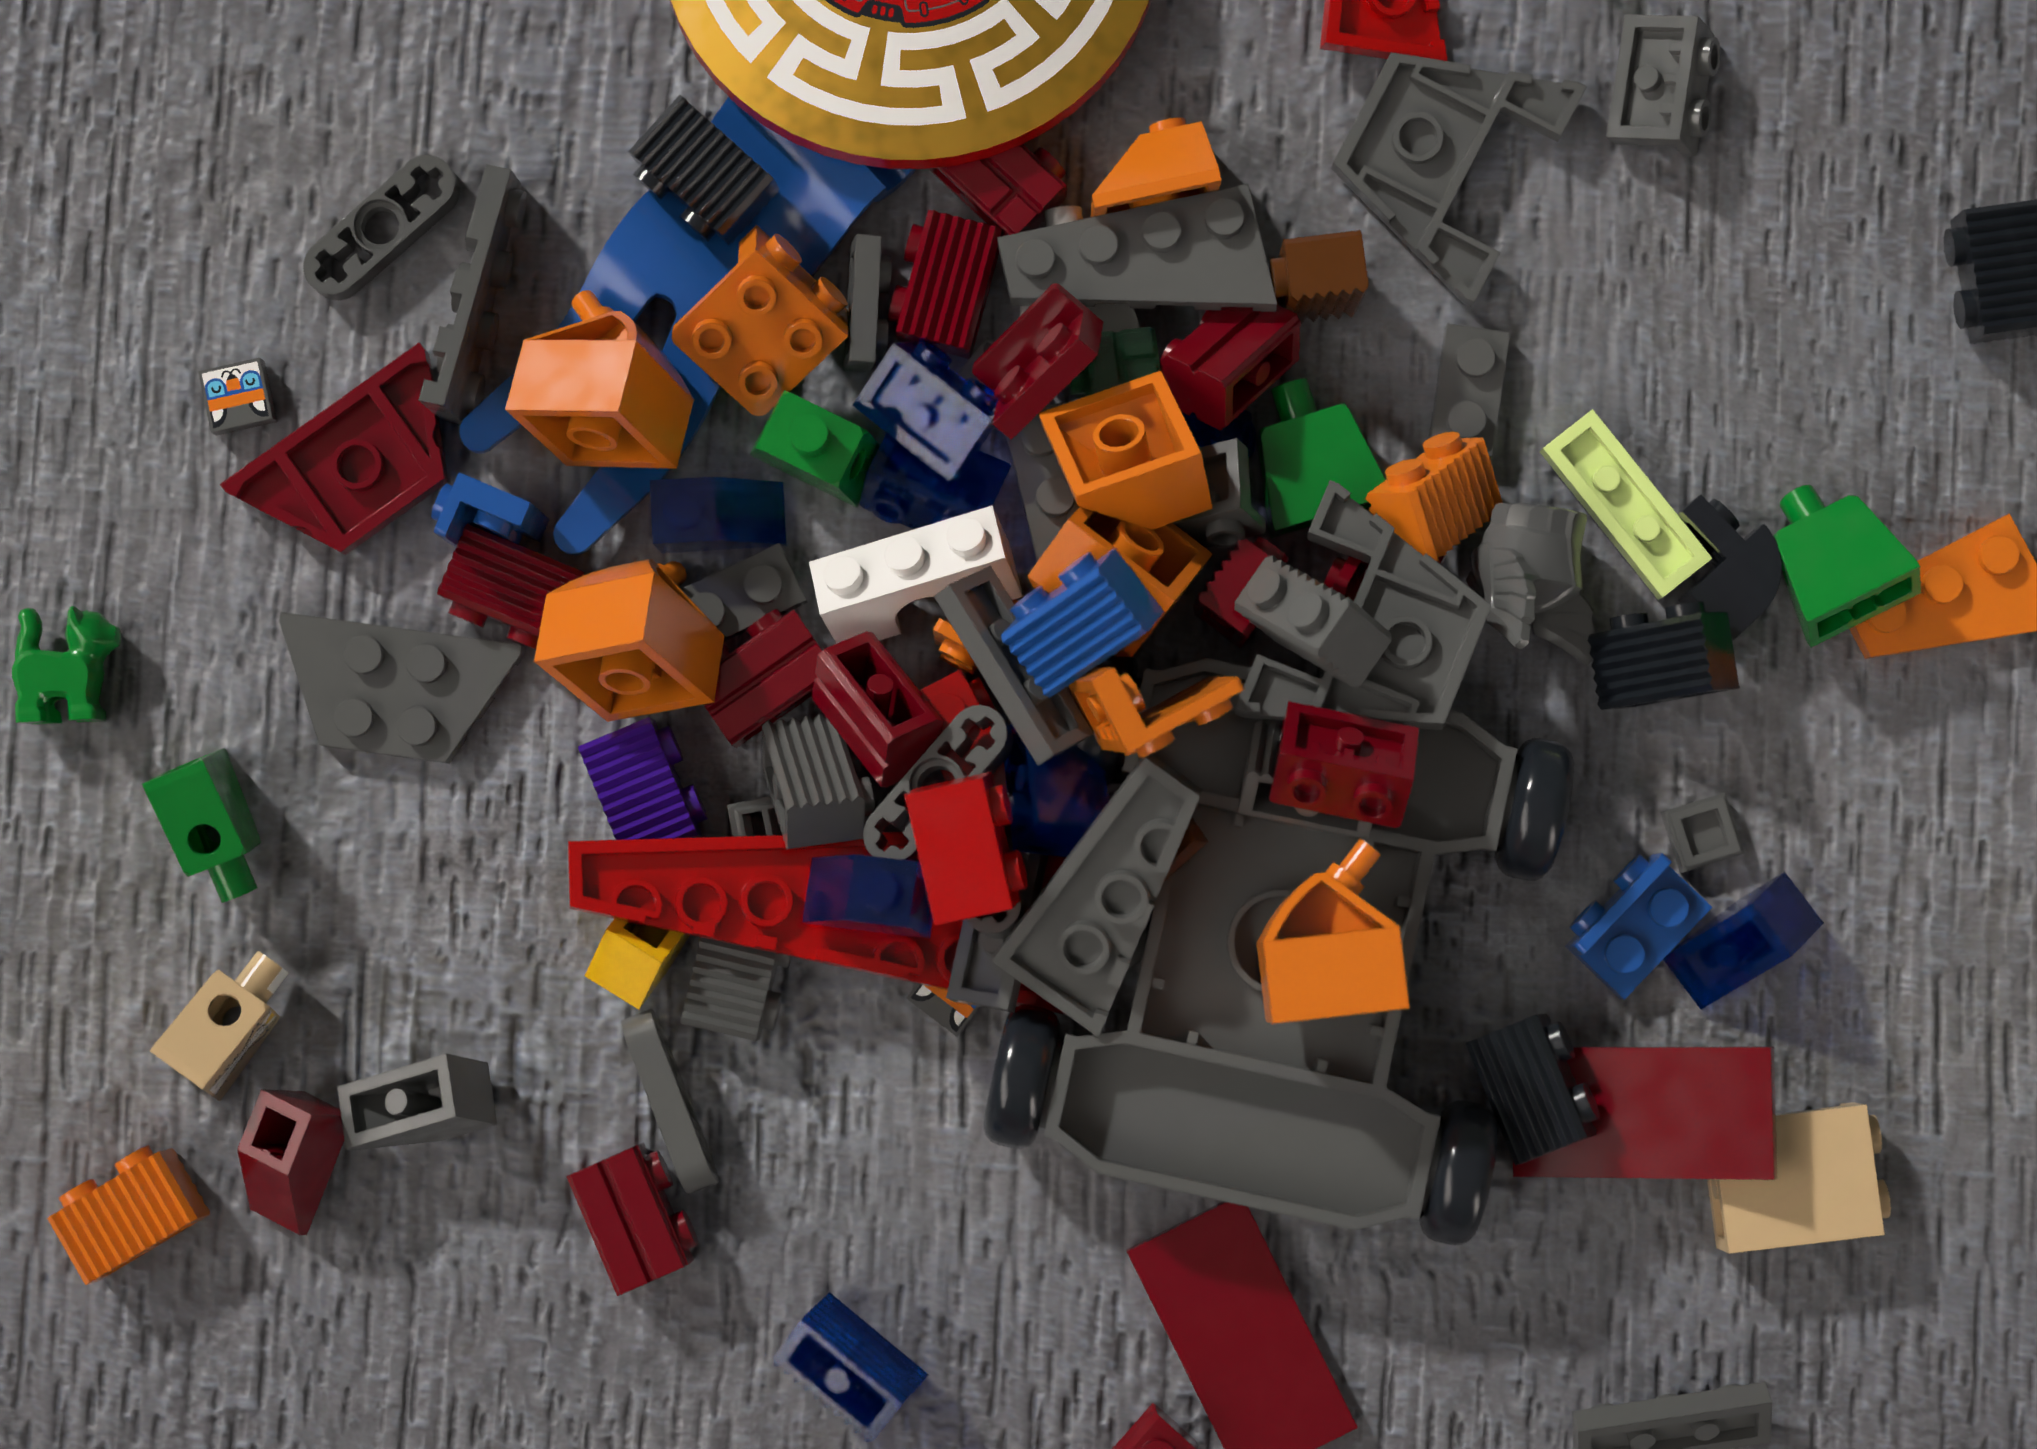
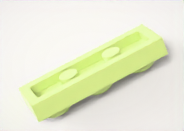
M1593 409L1539 451L1658 600L1712 559L1710 554Z

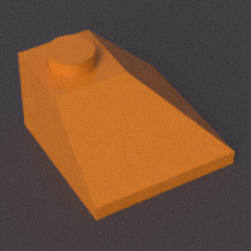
M1176 117L1151 124L1148 127L1150 133L1140 134L1092 194L1091 217L1220 190L1222 180L1219 167L1202 121L1186 124L1185 118Z
M1161 371L1039 413L1040 422L1079 507L1150 530L1213 509L1201 451Z

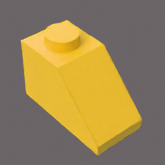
M613 919L603 934L585 977L639 1010L668 972L690 935Z

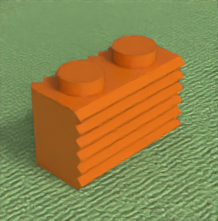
M1445 432L1425 440L1422 444L1424 453L1415 459L1395 463L1385 470L1386 480L1371 490L1365 498L1371 504L1369 511L1373 515L1378 514L1395 528L1394 533L1423 556L1427 553L1435 561H1439L1438 557L1446 555V551L1452 550L1453 546L1461 544L1460 540L1468 538L1469 534L1476 532L1475 529L1483 527V523L1489 522L1495 505L1503 503L1483 437L1461 438L1458 432Z
M147 1145L114 1164L119 1173L115 1178L99 1187L94 1179H90L58 1198L64 1208L50 1215L47 1219L85 1285L104 1279L210 1215V1210L204 1204L203 1197L198 1193L197 1187L191 1181L190 1175L185 1171L184 1164L179 1160L173 1148L153 1153L150 1146Z

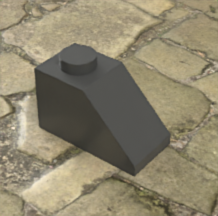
M446 1053L337 1086L345 1148L347 1150L443 1141L497 1125L488 1063Z

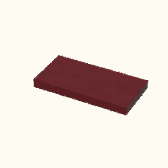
M1573 1047L1575 1057L1567 1060V1063L1571 1067L1576 1084L1585 1082L1595 1098L1600 1119L1592 1121L1596 1128L1597 1135L1515 1166L1513 1162V1177L1777 1179L1774 1047Z
M1223 1201L1126 1250L1224 1449H1317L1358 1428L1249 1207Z

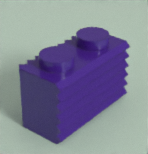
M647 717L578 746L616 840L703 837L698 823L707 820L708 817L695 786L692 784L685 788L682 787L674 764L684 761L669 725L658 729L656 721Z

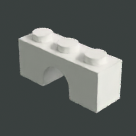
M993 505L809 562L819 613L836 644L866 631L873 632L878 640L901 634L897 613L905 605L921 598L934 597L949 584L989 566L993 568L1012 600L1023 597L1011 546Z

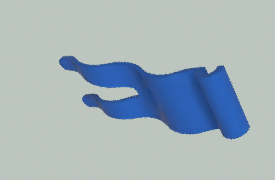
M728 97L711 122L774 178L779 187L778 193L770 199L769 203L762 208L760 213L753 218L752 222L745 227L743 232L730 245L717 234L708 242L699 236L680 217L687 207L670 192L660 200L648 190L628 211L598 255L580 292L584 290L592 291L602 306L610 307L614 311H622L634 322L637 321L647 305L655 298H663L673 305L676 318L662 352L682 377L694 399L680 457L695 437L722 387L673 343L672 329L698 301L738 264L739 241L756 225L770 238L774 234H779L797 250L802 258V262L799 265L813 277L873 202H879L891 195L917 169H887L854 164L824 156L797 145L768 129ZM572 306L557 329L582 321ZM514 374L506 379L463 419L460 425V437L463 444L472 452L486 453L522 427L505 410ZM600 467L556 523L553 531L555 543L563 552L569 555L584 554L650 494L671 469Z

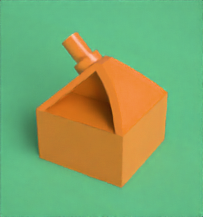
M581 291L572 300V307L582 320L581 322L523 340L505 410L566 466L677 469L694 402L691 393L667 356L628 315L622 311H614L610 307L602 306L592 291Z
M1079 507L1066 521L1027 577L1034 589L1042 586L1047 594H1050L1063 584L1058 575L1082 555L1090 552L1098 560L1115 548L1164 611L1148 632L1112 655L1132 657L1173 608L1213 553L1173 523L1150 530Z
M646 559L586 574L546 594L534 662L604 720L610 722L713 703L715 701L725 635L679 587V585L684 583L687 576L686 570L680 562L670 561L663 565L656 563L653 559Z
M1359 839L1340 865L1333 862L1325 872L1315 873L1300 884L1281 903L1257 941V952L1266 1022L1275 1024L1409 1008L1400 926L1358 896L1364 889V885L1360 883L1381 856L1378 851L1362 839Z

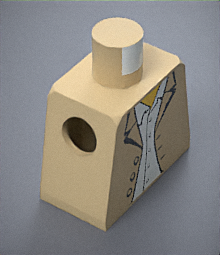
M260 951L255 953L235 981L218 969L210 976L150 1049V1052L212 1097L221 1101L278 1022L280 1016L266 1003L289 973ZM233 1007H241L239 1019L231 1025L223 1026L225 1013Z

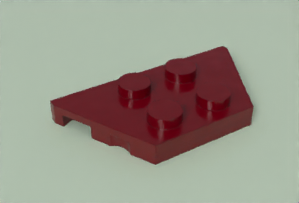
M420 342L220 483L221 487L226 493L347 555L449 482L439 418L419 401L424 379L433 381L429 353Z

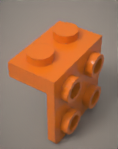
M758 225L739 241L738 264L673 326L672 341L749 413L755 416H763L776 405L784 390L790 392L848 337L847 309L845 308L848 303L841 291L825 277H820L816 281L799 265L802 262L801 256L784 237L774 234L770 238Z

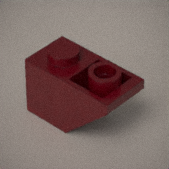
M261 1089L237 1149L250 1210L298 1235L308 1234L344 1143L341 1111L339 1108L305 1091Z

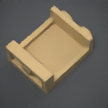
M1851 1102L1842 1103L1836 1107L1776 1114L1777 1179L1775 1180L1707 1179L1716 1248L1729 1254L1885 1235L1883 1219L1889 1218L1891 1214L1888 1188L1883 1179L1877 1180L1874 1154L1881 1153L1882 1149L1880 1126L1875 1115H1868L1866 1104Z

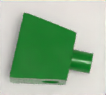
M1307 378L1293 380L1271 389L1281 422L1260 429L1256 437L1267 524L1271 539L1310 527L1330 480L1339 483L1351 493L1350 498L1365 510L1369 509L1371 504L1365 499L1367 494L1386 479L1345 403L1317 411Z
M784 390L773 407L750 455L858 508L885 454V450L862 427ZM859 454L858 461H857V463H856L854 469H853L852 472L850 473L851 468H852V465H853V463H854V461H855L857 455Z
M1803 485L1790 491L1782 498L1779 506L1790 522V525L1778 530L1774 538L1781 555L1782 577L1810 648L1921 593L1919 563L1858 496L1848 495L1825 506L1812 485Z
M225 748L167 770L142 783L175 856L187 877L208 870L221 903L240 897L258 888L244 854L250 852L261 843L260 836ZM207 825L213 826L219 832L221 843L214 842L208 836Z

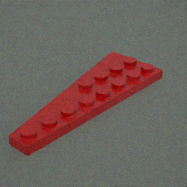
M1085 827L1054 828L1041 891L1083 837ZM882 832L888 840L887 845L883 849L884 852L892 845L902 850L909 842L902 832ZM783 835L568 841L569 908L572 910L948 990L963 920L934 925L920 860L906 868H890L868 852L864 839L786 849ZM1021 983L1016 1005H1032L1048 1009L1053 1013L1066 1015Z

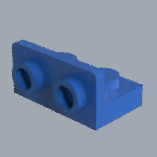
M460 472L453 486L446 483L442 487L431 513V518L437 521L434 533L456 548L466 524L477 528L481 526L484 528V531L519 545L523 535L540 542L550 520L531 502Z
M1663 853L1652 854L1647 860L1641 854L1634 857L1613 880L1620 889L1603 907L1596 900L1593 901L1569 926L1576 935L1565 947L1622 1000H1625L1712 909V906L1669 866L1672 861Z

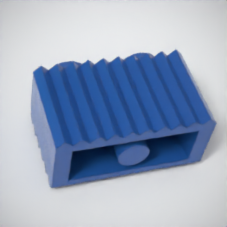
M1115 548L1098 560L1090 552H1087L1058 575V578L1063 583L1060 587L1047 594L1044 588L1039 586L1010 609L1016 619L1001 634L1002 642L1009 645L1011 654L1016 655L1019 664L1026 667L1027 674L1034 677L1035 685L1042 687L1044 696L1052 697L1149 631L1164 612Z

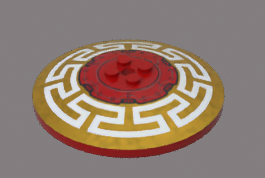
M669 0L681 32L697 60L713 81L742 110L768 129L809 150L854 164L887 169H929L956 166L989 158L1022 145L1047 132L1081 107L1116 70L1136 39L1151 3V0Z

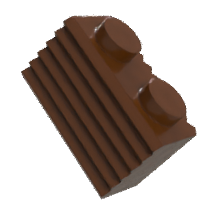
M1361 230L1283 239L1278 258L1270 259V276L1277 305L1297 313L1301 324L1306 318L1315 322L1319 316L1326 321L1331 315L1340 319L1344 313L1352 318L1369 287Z

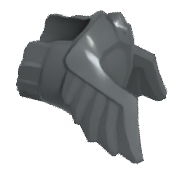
M1524 503L1496 504L1492 510L1490 525L1485 530L1480 545L1472 552L1470 558L1472 571L1469 572L1465 581L1475 593L1492 605L1486 623L1498 630L1514 647L1523 649L1528 645L1532 624L1533 634L1558 646L1587 666L1593 660L1589 654L1591 645L1587 640L1589 635L1596 633L1591 617L1594 610L1583 596L1584 590L1582 585L1581 548L1587 521L1586 514L1544 505Z

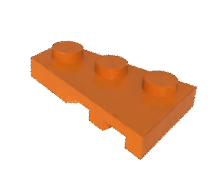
M2009 513L1917 560L1920 565L1921 593L1849 629L1865 659L2037 632V563Z

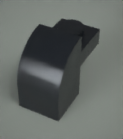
M1700 494L1679 511L1677 515L1712 557L1710 562L1714 566L1684 593L1678 601L1681 604L1704 601L1706 612H1728L1733 641L1769 607L1776 596L1782 574L1781 555L1774 536L1765 524L1757 527L1746 537L1742 538L1736 531L1740 524L1733 513L1720 501L1712 499L1708 502Z

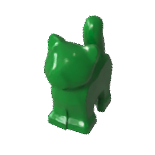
M71 606L68 609L65 630L69 650L66 652L43 650L39 647L43 631L42 620L39 614L33 608L22 609L18 614L21 630L17 637L15 661L12 667V679L18 695V700L15 703L16 723L32 725L62 724L61 713L55 708V703L61 699H67L69 721H76L78 723L106 722V711L100 706V694L104 682L103 663L109 653L120 646V628L112 625L102 613L89 610L81 611L75 606Z

